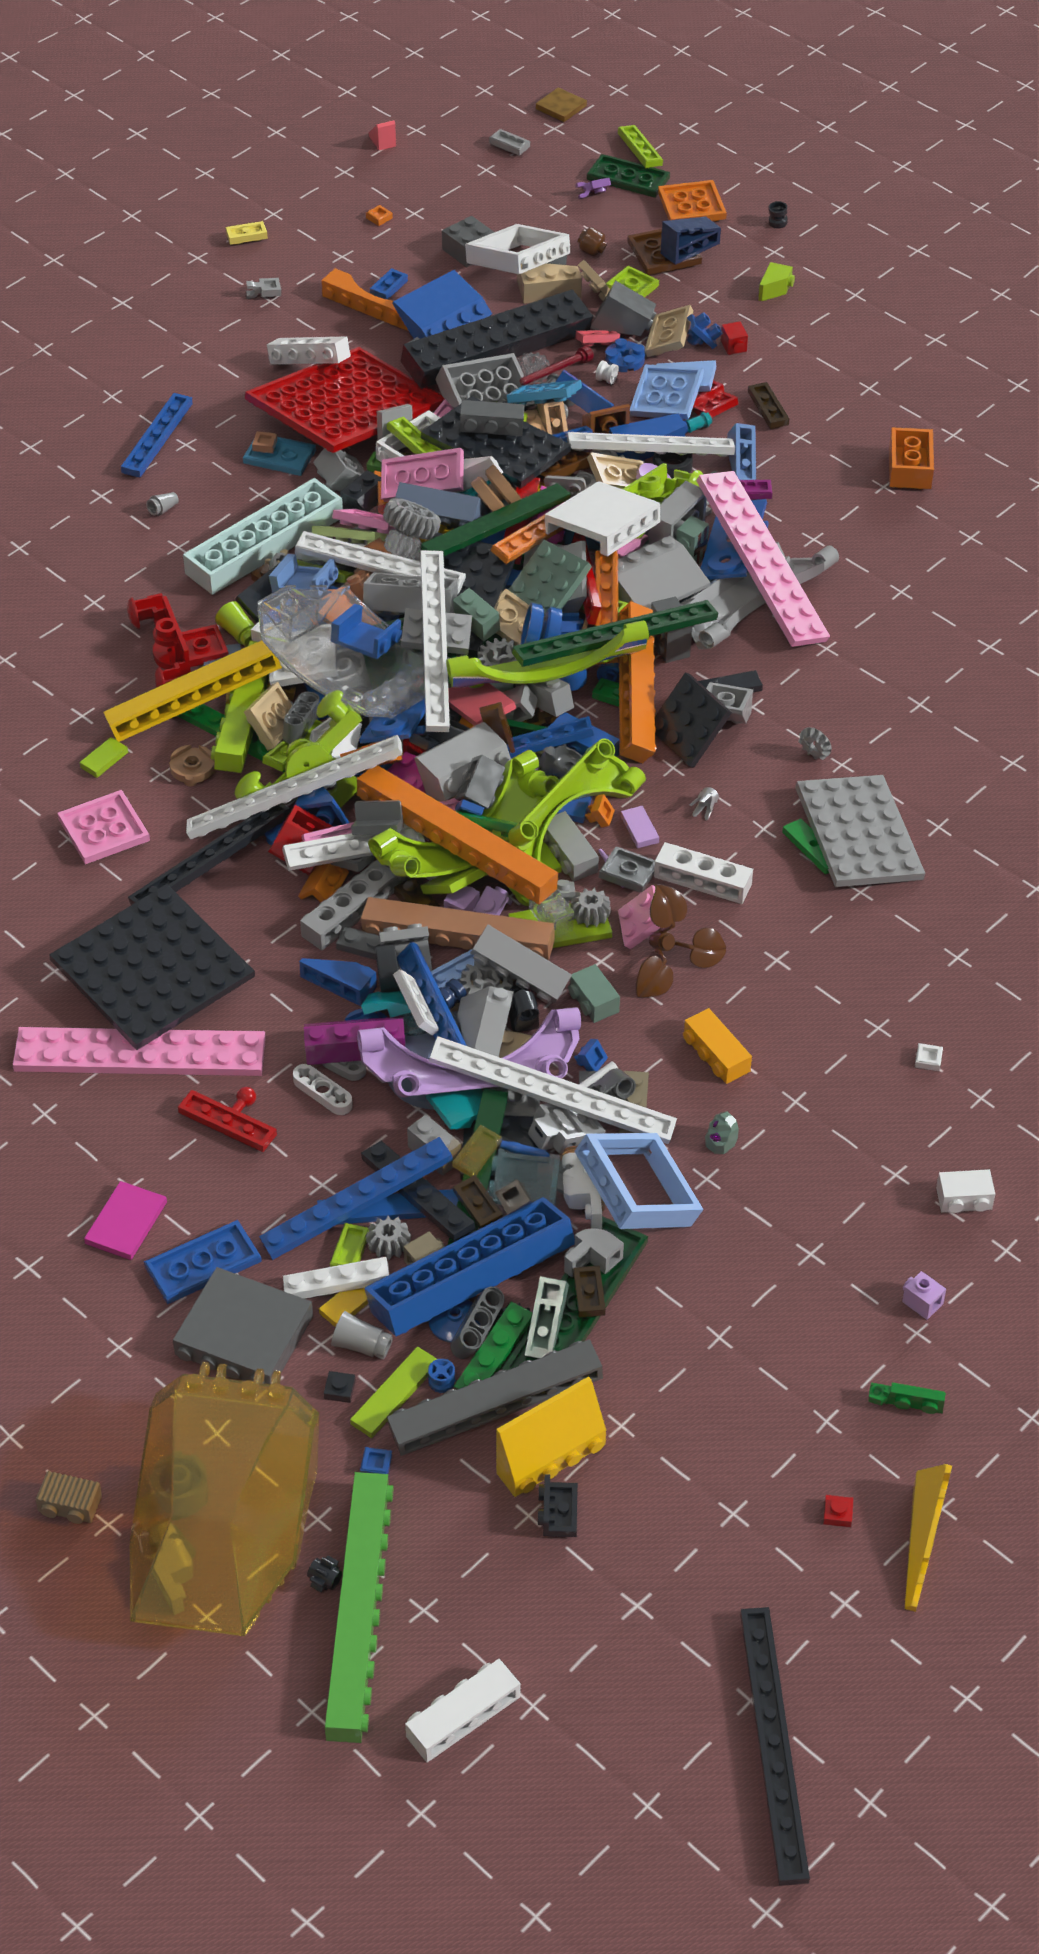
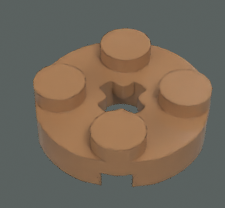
M185 745L176 749L171 755V761L169 762L170 772L175 779L184 782L186 786H195L198 782L208 779L215 773V761L211 759V750L199 745V748H191V745Z

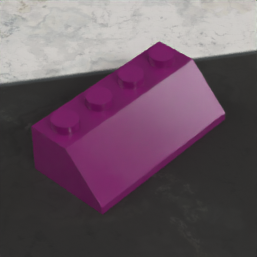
M403 1016L304 1024L307 1065L361 1061L357 1041L358 1030L384 1027L405 1047Z

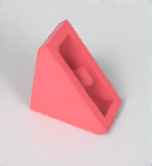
M394 120L377 124L368 133L378 150L396 147Z

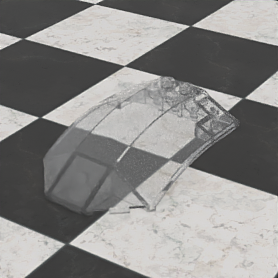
M286 585L257 602L261 640L292 673L321 694L326 696L332 691L340 690L343 692L341 701L346 706L349 704L356 712L367 717L388 718L395 717L425 698L423 650L402 648V637L398 643H395L378 659L330 642L331 623L354 604L363 606L362 622L383 630L390 626L356 597L350 590V585H342L338 589H327V585H310V589H296V585Z

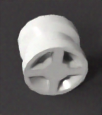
M601 361L596 370V380H605L608 384H614L619 371L618 365H608L606 361Z

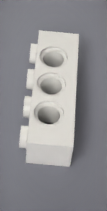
M347 337L278 338L267 344L270 364L340 363L350 357Z
M665 842L655 860L654 877L743 904L752 885L753 869Z

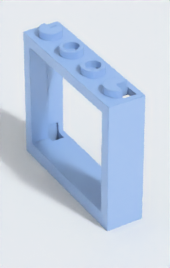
M657 1133L586 1134L574 1151L619 1229L691 1227L703 1211L702 1206ZM644 1154L673 1204L636 1205L607 1155Z

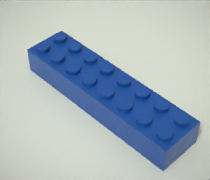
M542 1197L365 1287L371 1313L395 1336L406 1333L409 1329L431 1320L442 1312L474 1298L487 1287H495L506 1279L518 1275L522 1271L542 1263L545 1259L563 1252L574 1245L575 1238L570 1218Z

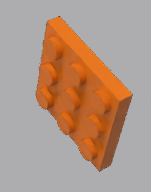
M713 180L658 186V194L668 220L707 217L711 221L726 219L727 212Z

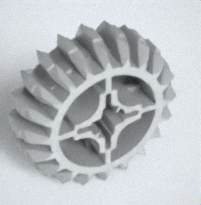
M392 498L384 509V520L390 526L409 536L430 540L439 531L441 520L438 515L415 502L402 498Z

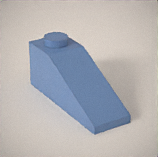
M736 423L727 433V438L733 439L735 445L734 455H728L732 471L735 472L739 480H756L755 426Z

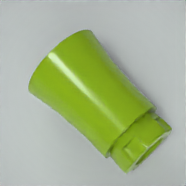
M232 601L225 604L216 614V624L232 635L239 644L248 647L249 642L252 641L251 629L255 624L245 614L238 602Z

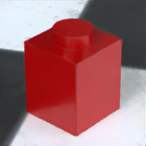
M741 321L722 324L721 330L723 334L720 341L727 354L747 352L748 334Z

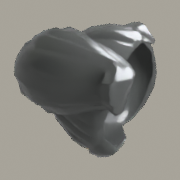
M566 744L555 749L552 746L545 747L540 755L539 769L544 771L546 776H556L558 779H561L582 755L568 748Z

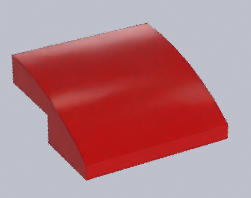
M713 380L711 391L697 393L692 411L697 415H700L701 412H708L711 418L738 405V397L724 392V385Z

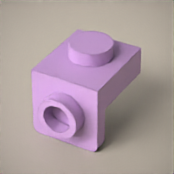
M486 886L473 911L500 915L506 903L511 905L512 900L507 896L508 892L498 886L495 889Z

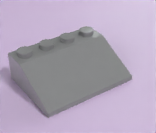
M512 353L442 365L435 380L442 396L455 408L462 403V400H467L471 396L484 402L501 403L507 401V394L522 386L519 380L524 377V374L515 354ZM534 401L527 402L524 405L525 408L536 406Z
M671 536L664 537L618 559V600L626 603L632 601L651 609V602L675 596L679 601L710 586V581L684 545Z

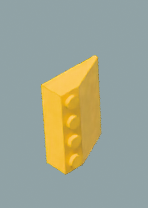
M589 1376L496 1429V1473L514 1497L533 1490L537 1484L544 1481L545 1474H550V1479H552L559 1471L568 1466L576 1465L583 1457L590 1453H597L606 1444V1427L595 1389Z

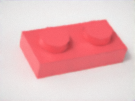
M585 330L576 331L575 339L582 342V345L593 346L594 343L611 345L616 339L620 338V334L616 331Z

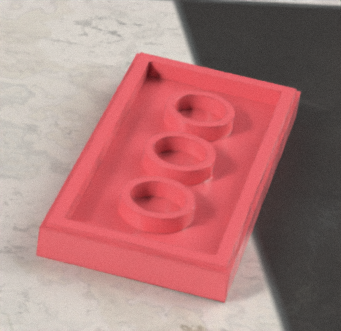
M485 683L478 688H448L449 707L474 726L483 722L480 707L502 702L505 715L516 709L515 702L490 683Z

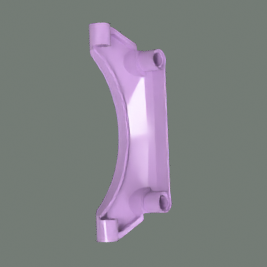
M575 1007L551 1010L532 1037L520 1048L502 1059L552 1075L549 1071V1066L551 1063H555L559 1068V1073L555 1077L563 1078L568 1071L567 1063L579 1041L578 1029L581 1028L579 1009ZM384 1027L358 1030L357 1032L361 1062L382 1082L393 1081L394 1091L400 1097L406 1098L409 1096L500 1087L430 1063L429 1059L417 1055L400 1044ZM403 1079H408L412 1082V1090L410 1092L402 1089L401 1082Z

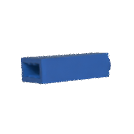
M679 413L609 428V434L685 437V433L688 432L687 423L682 420ZM634 451L616 452L618 457L624 455L625 458L641 461L654 456V452L647 451L645 453H636Z

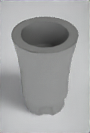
M344 1311L336 1325L331 1345L360 1352L371 1357L376 1356L380 1359H385L390 1349L393 1335Z

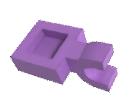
M610 178L594 180L589 183H576V188L581 187L584 189V193L579 194L578 198L583 199L589 192L595 191V194L606 192V189L611 185Z

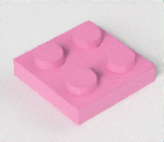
M653 885L618 910L624 946L629 949L634 948L661 928L656 926L650 918V905L655 892V886Z

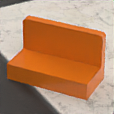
M331 863L315 866L298 897L302 900L313 895L320 903L327 900L342 886L349 871L345 868L331 865Z

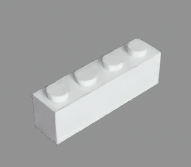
M497 1659L492 1664L487 1663L472 1678L460 1681L449 1694L437 1697L431 1703V1706L423 1712L418 1711L414 1713L405 1723L406 1738L428 1763L519 1699L520 1682L500 1659Z

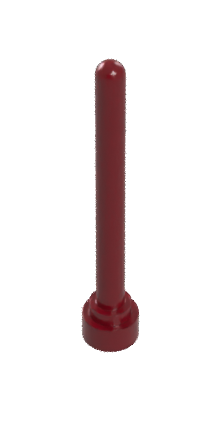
M583 346L577 350L575 355L524 376L519 380V383L524 386L577 362L587 363L593 359V351L589 346Z

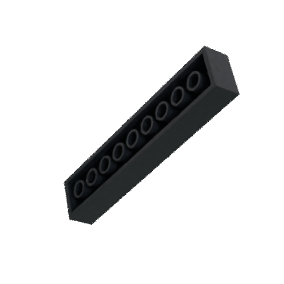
M572 289L403 344L400 362L420 389L437 384L435 379L442 365L512 353L515 354V357L575 338L576 331L590 330L593 314Z

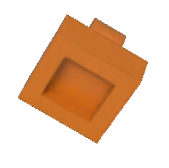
M604 794L597 795L594 803L588 806L591 813L585 814V817L590 823L597 821L601 828L608 827L615 810Z

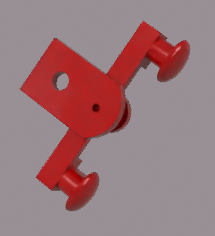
M162 593L147 596V598L134 601L133 597L128 600V617L136 629H140V621L153 619L155 624L153 630L155 641L153 645V658L159 666L155 671L156 688L190 673V667L202 665L204 662L229 655L217 624L181 632L167 596H163Z

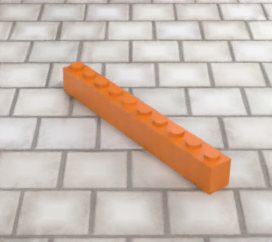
M377 765L372 769H368L357 778V796L362 800H400L403 823L449 850L452 854L464 859L472 866L484 871L489 876L504 883L507 887L524 895L527 899L540 905L557 890V871Z

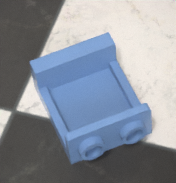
M287 554L269 575L273 595L320 599L338 578V568L336 567L335 559H329L322 568L298 566L296 554Z

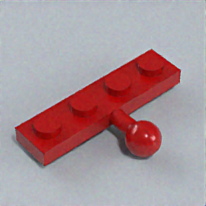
M250 1087L239 1089L236 1095L237 1101L231 1108L194 1090H191L179 1104L178 1113L261 1152H264L277 1136L276 1128L241 1113L244 1107L251 1106L256 1101V1093Z

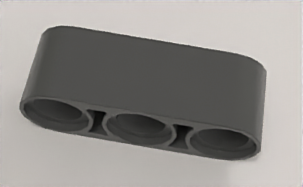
M301 693L284 717L282 739L285 742L291 744L295 740L304 739L316 721V710L320 699L316 693Z
M487 1287L472 1303L451 1341V1351L457 1358H469L481 1346L504 1304V1295L499 1288Z

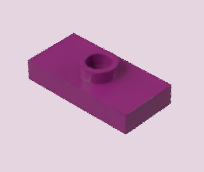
M739 480L750 500L772 499L771 480Z

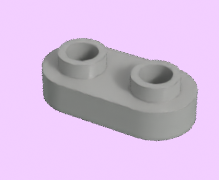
M361 1061L323 1064L325 1068L351 1081L360 1080L366 1074V1066Z

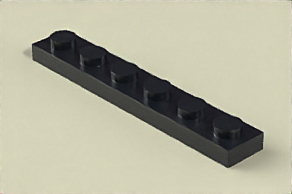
M382 1140L361 1152L362 1160L375 1172L401 1158ZM424 1177L398 1190L403 1197L454 1242L475 1230V1222Z

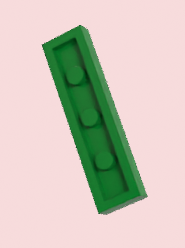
M510 1302L454 1385V1389H461L475 1380H484L497 1373L530 1326L533 1313Z

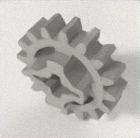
M494 638V643L486 641V646H480L477 658L481 660L484 666L517 661L512 654L514 640H511L509 643L506 642V638H503L500 642L497 638Z
M474 960V966L467 964L466 971L461 972L460 983L464 986L467 995H470L488 986L509 990L513 986V979L509 976L504 978L494 971L495 968L491 965H482Z

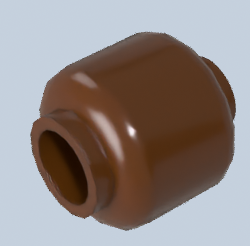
M593 227L583 229L577 241L580 250L591 256H596L599 252L602 254L607 246L605 234Z

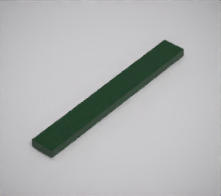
M556 483L421 544V550L443 551L444 557L566 502L571 498V493Z
M483 1089L462 1182L476 1175L484 1188L488 1190L509 1092ZM458 1199L457 1207L462 1212H464L470 1219H472V1217L469 1215L465 1207ZM475 1223V1230H473V1231L470 1232L469 1234H471V1233H473V1232L479 1230V1227L477 1226L476 1223ZM449 1238L448 1245L454 1243L451 1238Z

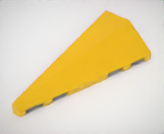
M948 1464L916 1471L913 1488L904 1608L916 1612L949 1483L952 1466Z

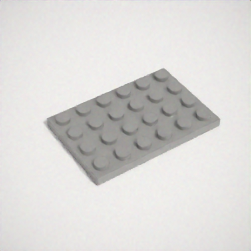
M883 775L797 781L796 791L828 865V871L835 887L924 879L925 871Z

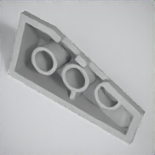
M488 986L461 998L457 1021L460 1023V1033L468 1047L497 1057L499 1056L513 991Z

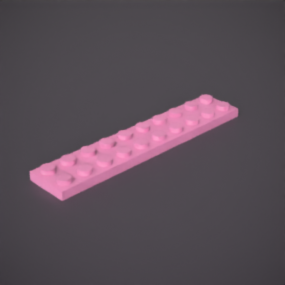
M735 472L699 475L696 480L791 647L827 642L830 637L829 633Z
M19 1027L13 1069L14 1072L262 1076L265 1031L169 1030L136 1050L117 1029Z

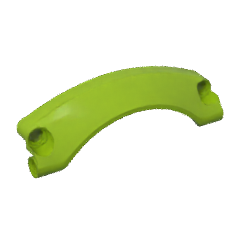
M532 750L524 751L505 764V770L502 774L504 779L495 791V801L490 808L483 811L481 816L519 823L559 781L555 776H546L544 771L535 770L539 767V759ZM391 828L368 841L371 853L381 865L389 866L395 876L410 878L433 877L474 867L439 844L415 841L404 837ZM492 830L494 835L511 844L508 837H503L501 832Z

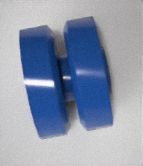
M531 602L525 616L520 644L560 635L562 609L550 607L544 615L543 606Z

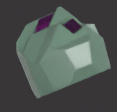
M727 1111L715 1115L705 1135L706 1147L714 1154H725L735 1146L738 1139L739 1127L737 1121Z

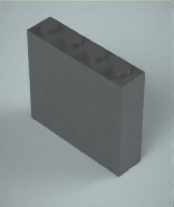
M216 1267L173 1339L175 1355L184 1361L196 1362L208 1370H217L225 1373L232 1379H241L249 1382L256 1388H265L271 1391L313 1318L312 1301Z

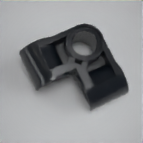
M517 985L511 987L509 991H513L509 1016L513 1032L518 1033L538 1029L539 1010L534 994Z

